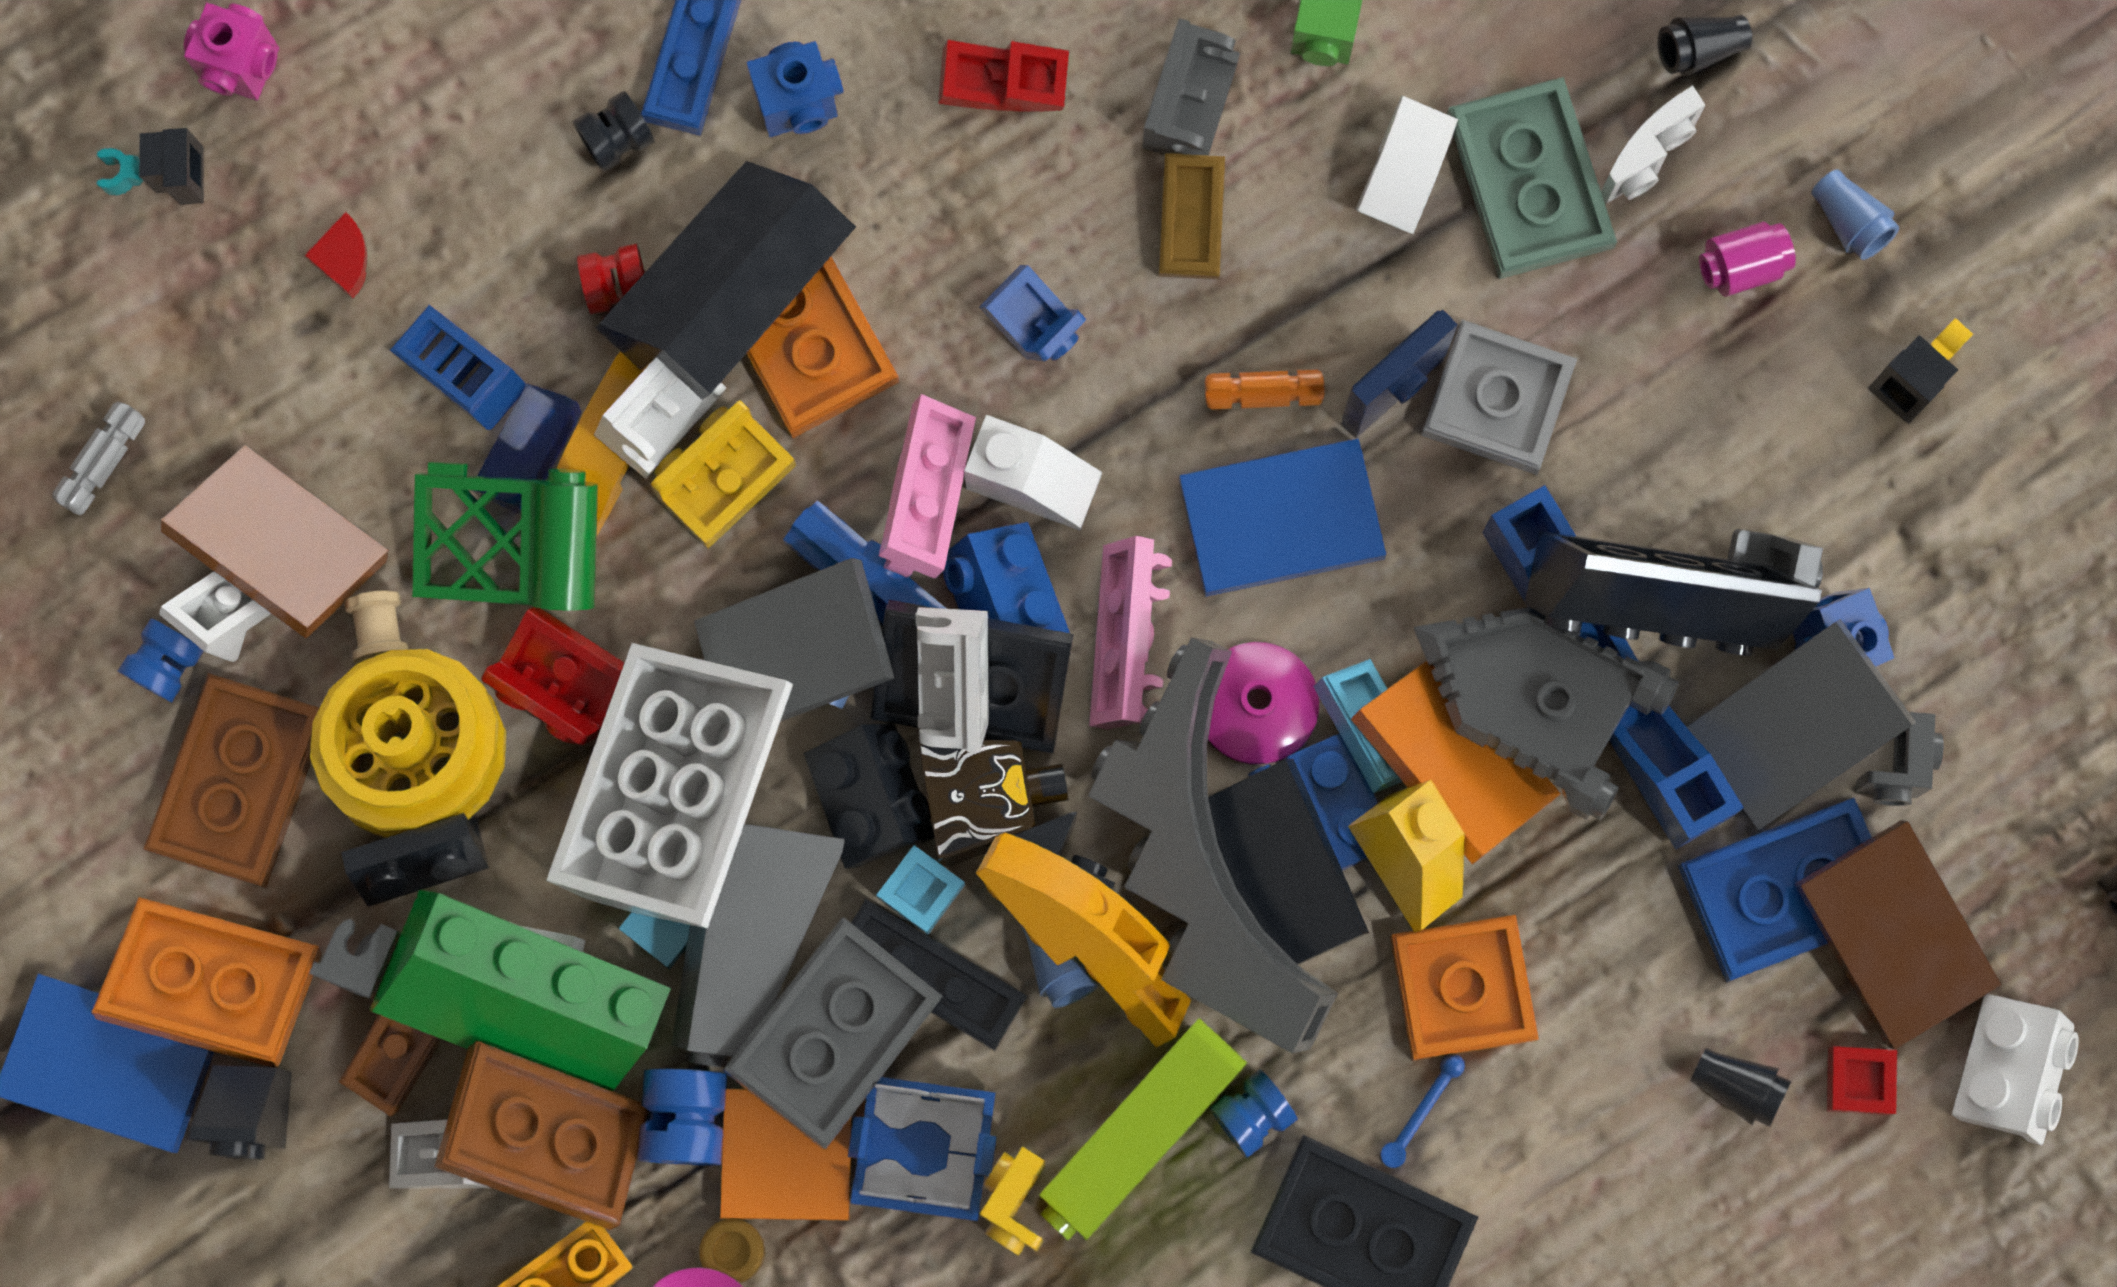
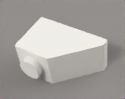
M989 415L985 416L964 470L967 490L1080 531L1102 476L1101 471L1046 436Z

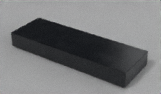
M865 899L851 923L943 996L931 1011V1014L996 1052L1026 1002L1027 995Z

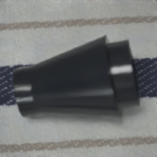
M1744 15L1733 17H1676L1671 21L1670 25L1664 26L1659 30L1657 38L1659 57L1667 72L1670 74L1680 73L1688 77L1737 52L1749 50L1752 45V30L1749 21Z
M1705 1048L1690 1080L1691 1083L1703 1088L1751 1126L1757 1121L1768 1127L1771 1126L1791 1084L1790 1080L1777 1074L1779 1068L1719 1054L1708 1048Z

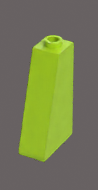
M1198 1018L1039 1194V1197L1048 1205L1040 1215L1067 1241L1076 1232L1087 1241L1241 1073L1248 1062Z

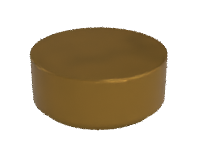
M725 1219L712 1225L704 1234L699 1248L700 1261L703 1268L722 1272L737 1282L743 1283L754 1277L763 1265L765 1259L764 1240L759 1231L751 1224L738 1219Z

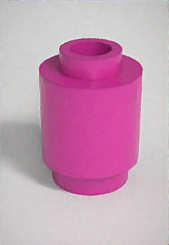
M1760 222L1710 238L1706 241L1705 253L1699 256V266L1704 282L1710 289L1717 288L1724 297L1781 280L1784 272L1794 269L1796 264L1795 250L1791 237L1781 223L1770 226L1766 222Z

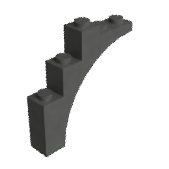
M1191 637L1188 645H1182L1170 661L1167 669V678L1170 679V682L1161 701L1154 702L1142 719L1139 730L1140 734L1143 735L1141 742L1115 740L1112 747L1108 746L1100 753L1092 769L1091 777L1095 782L1088 796L1151 830L1149 837H1143L1130 855L1127 867L1132 872L1124 888L1189 923L1186 929L1180 928L1169 942L1171 945L1164 959L1169 965L1161 980L1292 1054L1311 1050L1338 993L1298 966L1263 930L1237 891L1217 843L1208 800L1207 742L1215 697L1232 651L1211 640Z

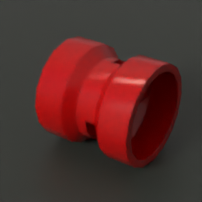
M637 243L620 246L615 254L601 256L596 252L577 256L580 280L590 315L609 311L611 306L617 303L645 273ZM613 268H616V270H617V275H618V279H619V283H620V287H621V288H618V289H617V284H616V280H615V275H614Z

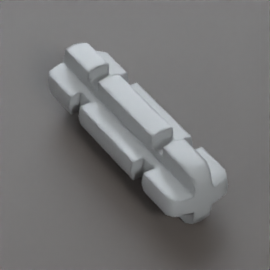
M117 401L111 406L102 419L107 423L103 430L96 428L70 466V469L74 471L71 477L64 476L53 491L52 498L72 513L78 515L85 513L95 498V495L91 493L94 487L102 488L127 451L128 447L124 445L128 438L134 440L145 424V418L125 403Z

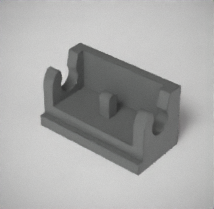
M1178 19L1144 125L1143 149L1163 155L1165 153L1210 154L1240 58V53L1233 50L1236 42L1235 39L1226 34L1190 24V21Z
M347 919L336 928L321 963L314 962L309 974L373 1001L401 933L381 924L375 933H370L362 939L353 956L347 949V941L354 934L355 922Z

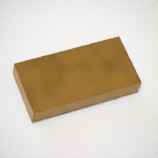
M1165 153L1159 277L1219 280L1225 156Z

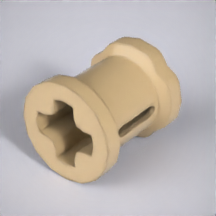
M372 591L358 594L344 601L345 612L351 614L354 620L357 649L352 652V658L355 664L389 650L409 649L407 643L401 642L396 608L401 605V597L398 592Z

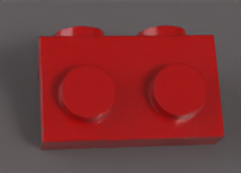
M532 607L524 614L500 661L487 667L481 680L495 689L496 697L507 706L518 710H527L544 721L546 729L554 737L567 743L585 745L596 739L600 733L624 662L543 609Z

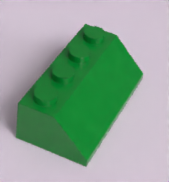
M419 890L369 1011L466 1049L474 1042L479 1041L613 1092L647 1049L671 988L440 893Z

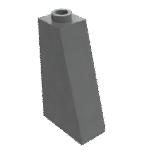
M744 824L708 929L690 925L671 1045L690 1051V1063L724 1068L728 1063V1057L734 1056L773 1006L841 857L845 839Z

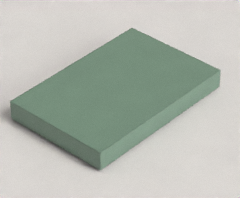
M1564 77L1449 107L1447 115L1458 119L1453 136L1499 279L1614 249L1617 244L1615 233Z

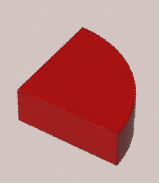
M345 212L305 254V257L348 296L354 299L366 280L367 246L360 228L353 218Z

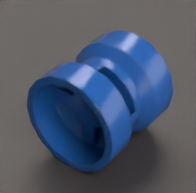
M150 618L141 633L143 643L136 653L126 656L117 672L172 703L182 687L180 677L186 668L195 666L204 651L190 639Z
M1261 1069L1244 1081V1093L1242 1095L1239 1093L1234 1097L1224 1095L1209 1107L1216 1121L1245 1158H1248L1263 1146V1139L1269 1134L1268 1130L1270 1128L1282 1132L1298 1120L1283 1094Z

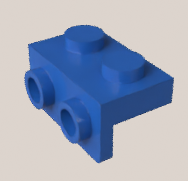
M1028 522L967 534L948 550L943 575L946 586L953 593L959 610L987 611L988 618L1070 633Z

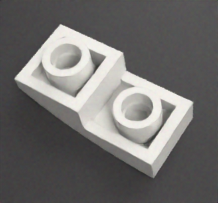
M1693 86L1675 96L1657 110L1628 141L1618 156L1601 191L1606 204L1622 194H1625L1628 200L1636 198L1653 187L1659 180L1656 175L1667 156L1666 151L1680 146L1696 133L1695 125L1706 105Z
M1401 96L1378 149L1380 154L1356 210L1413 234L1441 168L1458 119Z

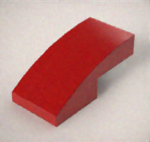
M947 40L942 52L938 104L997 111H1062L1065 107L1069 50L1011 41L1006 49Z

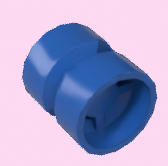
M682 1069L644 1070L642 1106L651 1112V1117L640 1125L638 1161L678 1165H721L724 1130L714 1121L715 1116L725 1110L727 1074Z

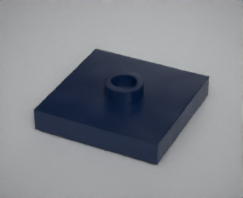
M1443 309L1441 311L1437 310L1351 387L1341 424L1355 438H1358L1395 403L1399 401L1400 404H1404L1412 398L1428 381L1426 376L1445 359L1458 324Z

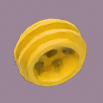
M428 649L389 650L357 663L328 690L313 720L310 759L321 790L358 828L387 838L465 813L466 817L470 819L489 801L505 768L507 732L495 700L487 692L484 685L461 662ZM417 700H422V701H421L419 704H417V705H416V703L414 702V701H417ZM448 712L457 713L459 715V725L451 731L441 730L439 723L442 716ZM398 731L408 734L404 740L394 735ZM364 753L372 754L374 757L373 766L367 772L360 773V755ZM442 757H450L448 763L437 775H434L433 768L436 761ZM399 778L410 779V789L390 792L391 785L395 780Z

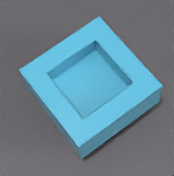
M913 845L876 896L880 901L928 935L963 889L965 882Z

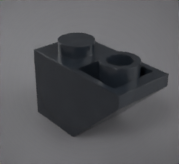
M213 1065L191 1124L190 1140L210 1144L209 1155L226 1156L227 1159L265 1160L266 1148L286 1149L292 1072L274 1067Z

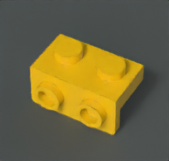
M741 400L737 401L730 409L722 406L715 410L699 429L701 436L685 451L681 448L673 450L659 463L654 472L657 477L651 483L657 498L707 549L797 466L795 459L752 417L750 409Z
M1023 1146L1015 1158L1004 1152L984 1184L985 1188L993 1194L980 1213L985 1220L991 1223L985 1234L1018 1256L1025 1245L1037 1253L1043 1243L1041 1237L1013 1220V1217L1045 1168V1160Z

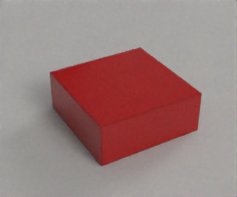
M1839 1046L1828 1048L1827 1112L1888 1116L1896 1114L1897 1050Z

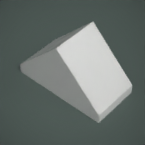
M447 1120L391 1124L389 1188L490 1187L434 1167Z

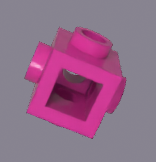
M206 2L200 19L192 21L184 38V57L199 77L198 82L202 86L221 95L232 96L235 93L258 101L266 80L274 71L279 46L264 24V19L260 14L239 4H229L228 9Z

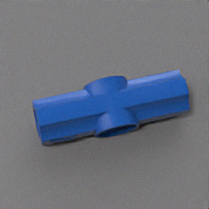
M818 500L801 513L783 539L785 545L816 571L850 558L862 560L881 626H883L885 608L889 599L932 608L947 609L910 578L912 574L909 577H904L884 569L887 559L879 556L881 544L872 539L869 542L864 540L844 520L832 513L827 506L825 507Z

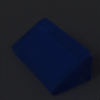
M527 383L477 476L545 480L548 476V470L554 465L582 413L577 401L565 395ZM471 490L472 492L480 496H483L487 492ZM500 492L491 500L521 515L522 494Z

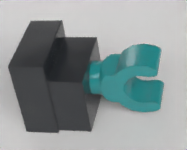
M187 128L140 133L139 157L125 155L115 148H106L97 152L98 158L107 166L120 165V171L117 176L97 181V185L108 195L118 196L125 194L133 186H139L146 182L156 193H169L180 205L204 203V146Z

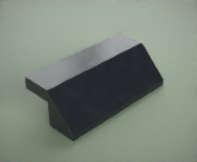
M746 161L595 328L640 370L657 357L703 400L717 388L846 240L856 226L812 184Z

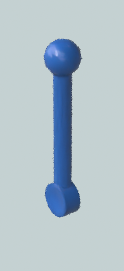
M1456 1053L1448 1054L1442 1058L1440 1074L1394 1143H1388L1381 1149L1380 1159L1385 1166L1397 1168L1405 1162V1148L1450 1080L1463 1074L1465 1062L1460 1055Z

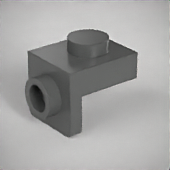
M1736 529L1733 532L1727 559L1765 564L1819 588L1823 577L1822 547L1786 536L1744 529Z
M1909 712L1916 723L1894 738L1893 772H1866L1856 779V792L1873 794V803L1909 806L1912 804V798H1918L1931 790L1933 770H1939L1944 750L1943 736L1941 733L1935 732L1936 714Z

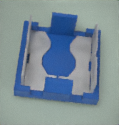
M881 1077L866 1096L864 1117H853L848 1157L857 1159V1167L850 1203L978 1221L984 1176H989L992 1172L997 1136L990 1135L996 1093Z

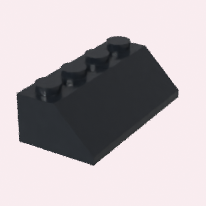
M1540 531L1524 604L1545 615V625L1557 629L1578 632L1581 631L1583 622L1600 624L1602 625L1601 632L1618 638L1638 640L1641 630L1660 633L1659 641L1675 646L1695 648L1697 639L1716 641L1715 648L1720 651L1742 656H1752L1754 647L1778 650L1820 602L1822 590L1765 564Z

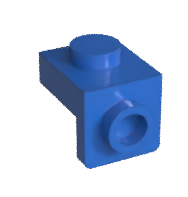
M1019 265L979 306L984 314L1026 359L1045 362L1049 358L1054 361L1066 354L1079 338L1075 331L1086 321V318L1079 310L1067 309L1029 265Z

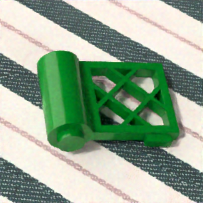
M432 461L428 462V473L415 474L412 597L532 605L536 608L562 611L588 610L595 607L598 484L586 481L585 470L549 469L548 480L467 476L468 464ZM433 488L452 489L469 508L448 529L432 512ZM469 490L487 492L477 500ZM500 492L522 494L521 520L508 533L504 531L484 508ZM475 516L498 541L477 562L454 537ZM433 531L439 538L431 544ZM521 533L519 547L513 540ZM444 545L467 569L453 585L431 583V557ZM503 549L520 566L519 589L499 588L483 570ZM474 577L482 587L465 585Z

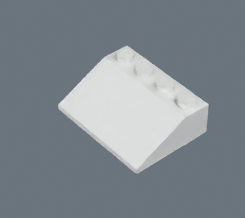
M632 643L546 881L587 900L640 915L708 929L793 684L787 680Z

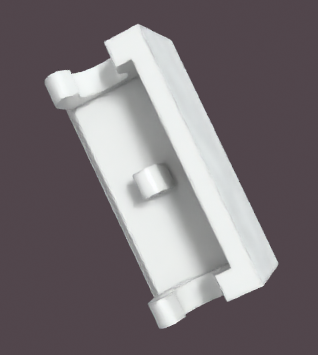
M656 357L604 413L594 436L647 479L659 463L719 399L726 387L720 383L708 397L702 400Z
M918 607L916 626L918 639V728H921L919 730L920 743L930 747L967 749V752L980 753L989 725L987 611Z

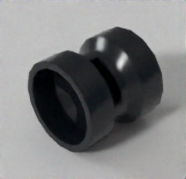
M625 90L610 98L606 108L597 114L586 112L572 121L582 142L603 173L619 164L621 155L631 149L641 151L655 142L644 118Z

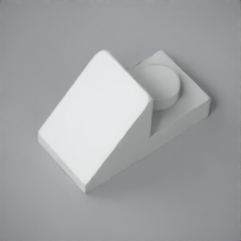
M215 571L162 605L159 615L204 652L231 662L239 658L246 631L271 614Z

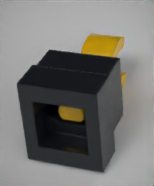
M1955 318L1931 344L1919 335L1887 365L1868 388L1905 422L1910 424L1958 371L1949 360L1972 337L1973 333Z

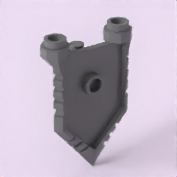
M1531 607L1500 612V617H1494L1493 613L1481 615L1482 620L1478 621L1475 620V617L1463 618V623L1457 624L1456 620L1414 627L1428 665H1433L1435 668L1431 670L1434 680L1441 683V686L1438 687L1441 697L1448 700L1445 703V707L1456 733L1481 747L1486 744L1494 748L1496 755L1504 759L1508 757L1514 759L1515 765L1523 769L1526 766L1533 769L1532 774L1542 779L1546 776L1554 780L1553 785L1562 789V794L1569 811L1585 820L1590 815L1602 820L1617 794L1619 787L1609 782L1610 775L1594 767L1629 705L1646 715L1651 710L1662 715L1672 701L1679 686V681L1670 677L1671 670L1655 661H1635L1629 657L1623 659L1616 655V650L1608 646L1604 649L1598 646V641L1590 637L1584 639L1579 636V631H1567L1545 625V615Z

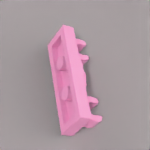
M923 394L912 404L890 498V507L879 556L887 559L884 569L904 577H909L913 571H917L935 579L945 568L976 417Z
M1133 536L1103 545L1089 722L1091 727L1108 730L1132 724H1141L1148 710L1142 704L1143 690H1154L1163 687V680L1153 674L1144 675L1145 662H1148V652L1154 638V628L1151 622L1152 603L1168 599L1170 594L1169 590L1159 589L1152 584V570L1172 567V559L1161 553L1153 554L1154 539Z

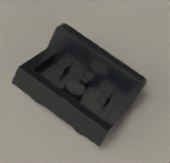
M893 723L861 724L804 753L833 837L845 839L841 854V860L845 869L859 868L906 845L921 844L935 838L930 821L929 803L926 797L919 791L909 763L910 751L908 745L898 733Z
M465 813L341 852L346 875L368 907L489 868L478 820L475 815L468 819Z

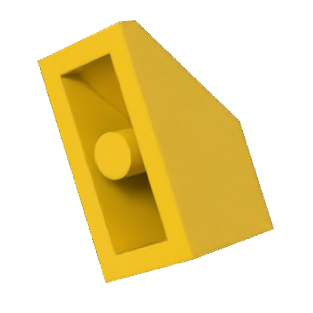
M1431 780L1389 794L1348 826L1414 932L1423 930L1463 898L1465 833Z

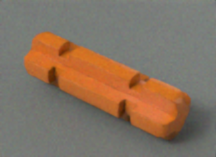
M1297 370L1296 376H1289L1288 371L1239 372V378H1231L1230 373H1213L1206 376L1204 386L1205 402L1207 407L1212 410L1232 409V403H1240L1241 408L1290 407V401H1298L1299 406H1318L1323 403L1325 395L1324 378L1319 370Z

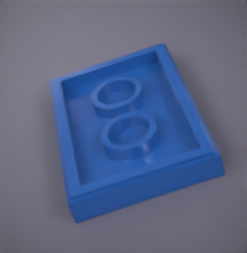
M1359 438L1179 475V484L1205 597L1381 561L1386 558L1387 554Z
M1855 797L1678 865L1680 874L1726 983L1828 944L1794 884L1872 838Z
M38 974L0 1073V1097L168 1152L178 1153L214 1052L97 1020L92 1014V1010L98 998V992Z

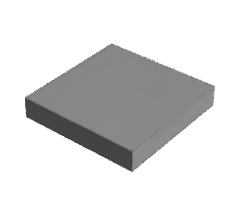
M1461 320L1421 436L1537 475L1541 468L1577 358Z

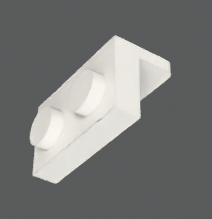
M1990 994L1984 995L1952 1115L1961 1121L2021 1135L2030 1143L2043 1145L2047 1130L2053 1131L2060 1119L2062 1096L2057 1091L2063 1069L2069 1070L2076 1059L2079 1040L2078 1034L2073 1032L2074 1024L2060 1010Z

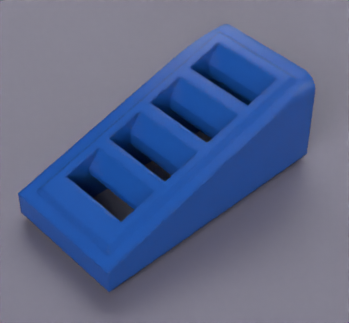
M431 305L427 306L390 349L396 357L487 430L494 428L527 387V384L511 367ZM440 331L446 334L424 361L419 358L420 354ZM459 347H462V351L440 375L438 371ZM480 362L482 365L459 390L457 386L475 365Z

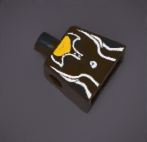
M983 740L980 753L967 752V749L930 747L919 742L939 863L944 867L986 854L995 837L1004 832L1014 836L1036 827L1032 807L1069 801L1063 764L1026 770L1021 741Z

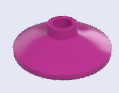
M1250 642L1228 649L1232 651L1215 697L1208 741L1228 758L1250 765L1275 763L1297 752L1312 734L1319 714V696L1313 687L1316 682L1310 670L1295 654L1274 644ZM1254 689H1262L1269 694L1271 703L1264 709H1255L1247 701L1248 693Z

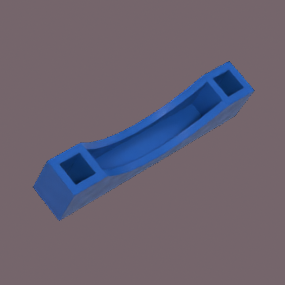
M1545 485L1492 514L1482 532L1524 602L1539 532L1546 531L1576 536ZM1583 622L1579 636L1584 639L1590 637L1598 641V646L1604 649L1608 646L1616 650V655L1623 659L1629 657L1639 661L1626 639L1601 632L1602 625ZM1629 705L1609 741L1675 850L1729 820L1744 808L1710 752L1694 737L1670 706L1667 707L1662 715L1653 710L1646 715Z

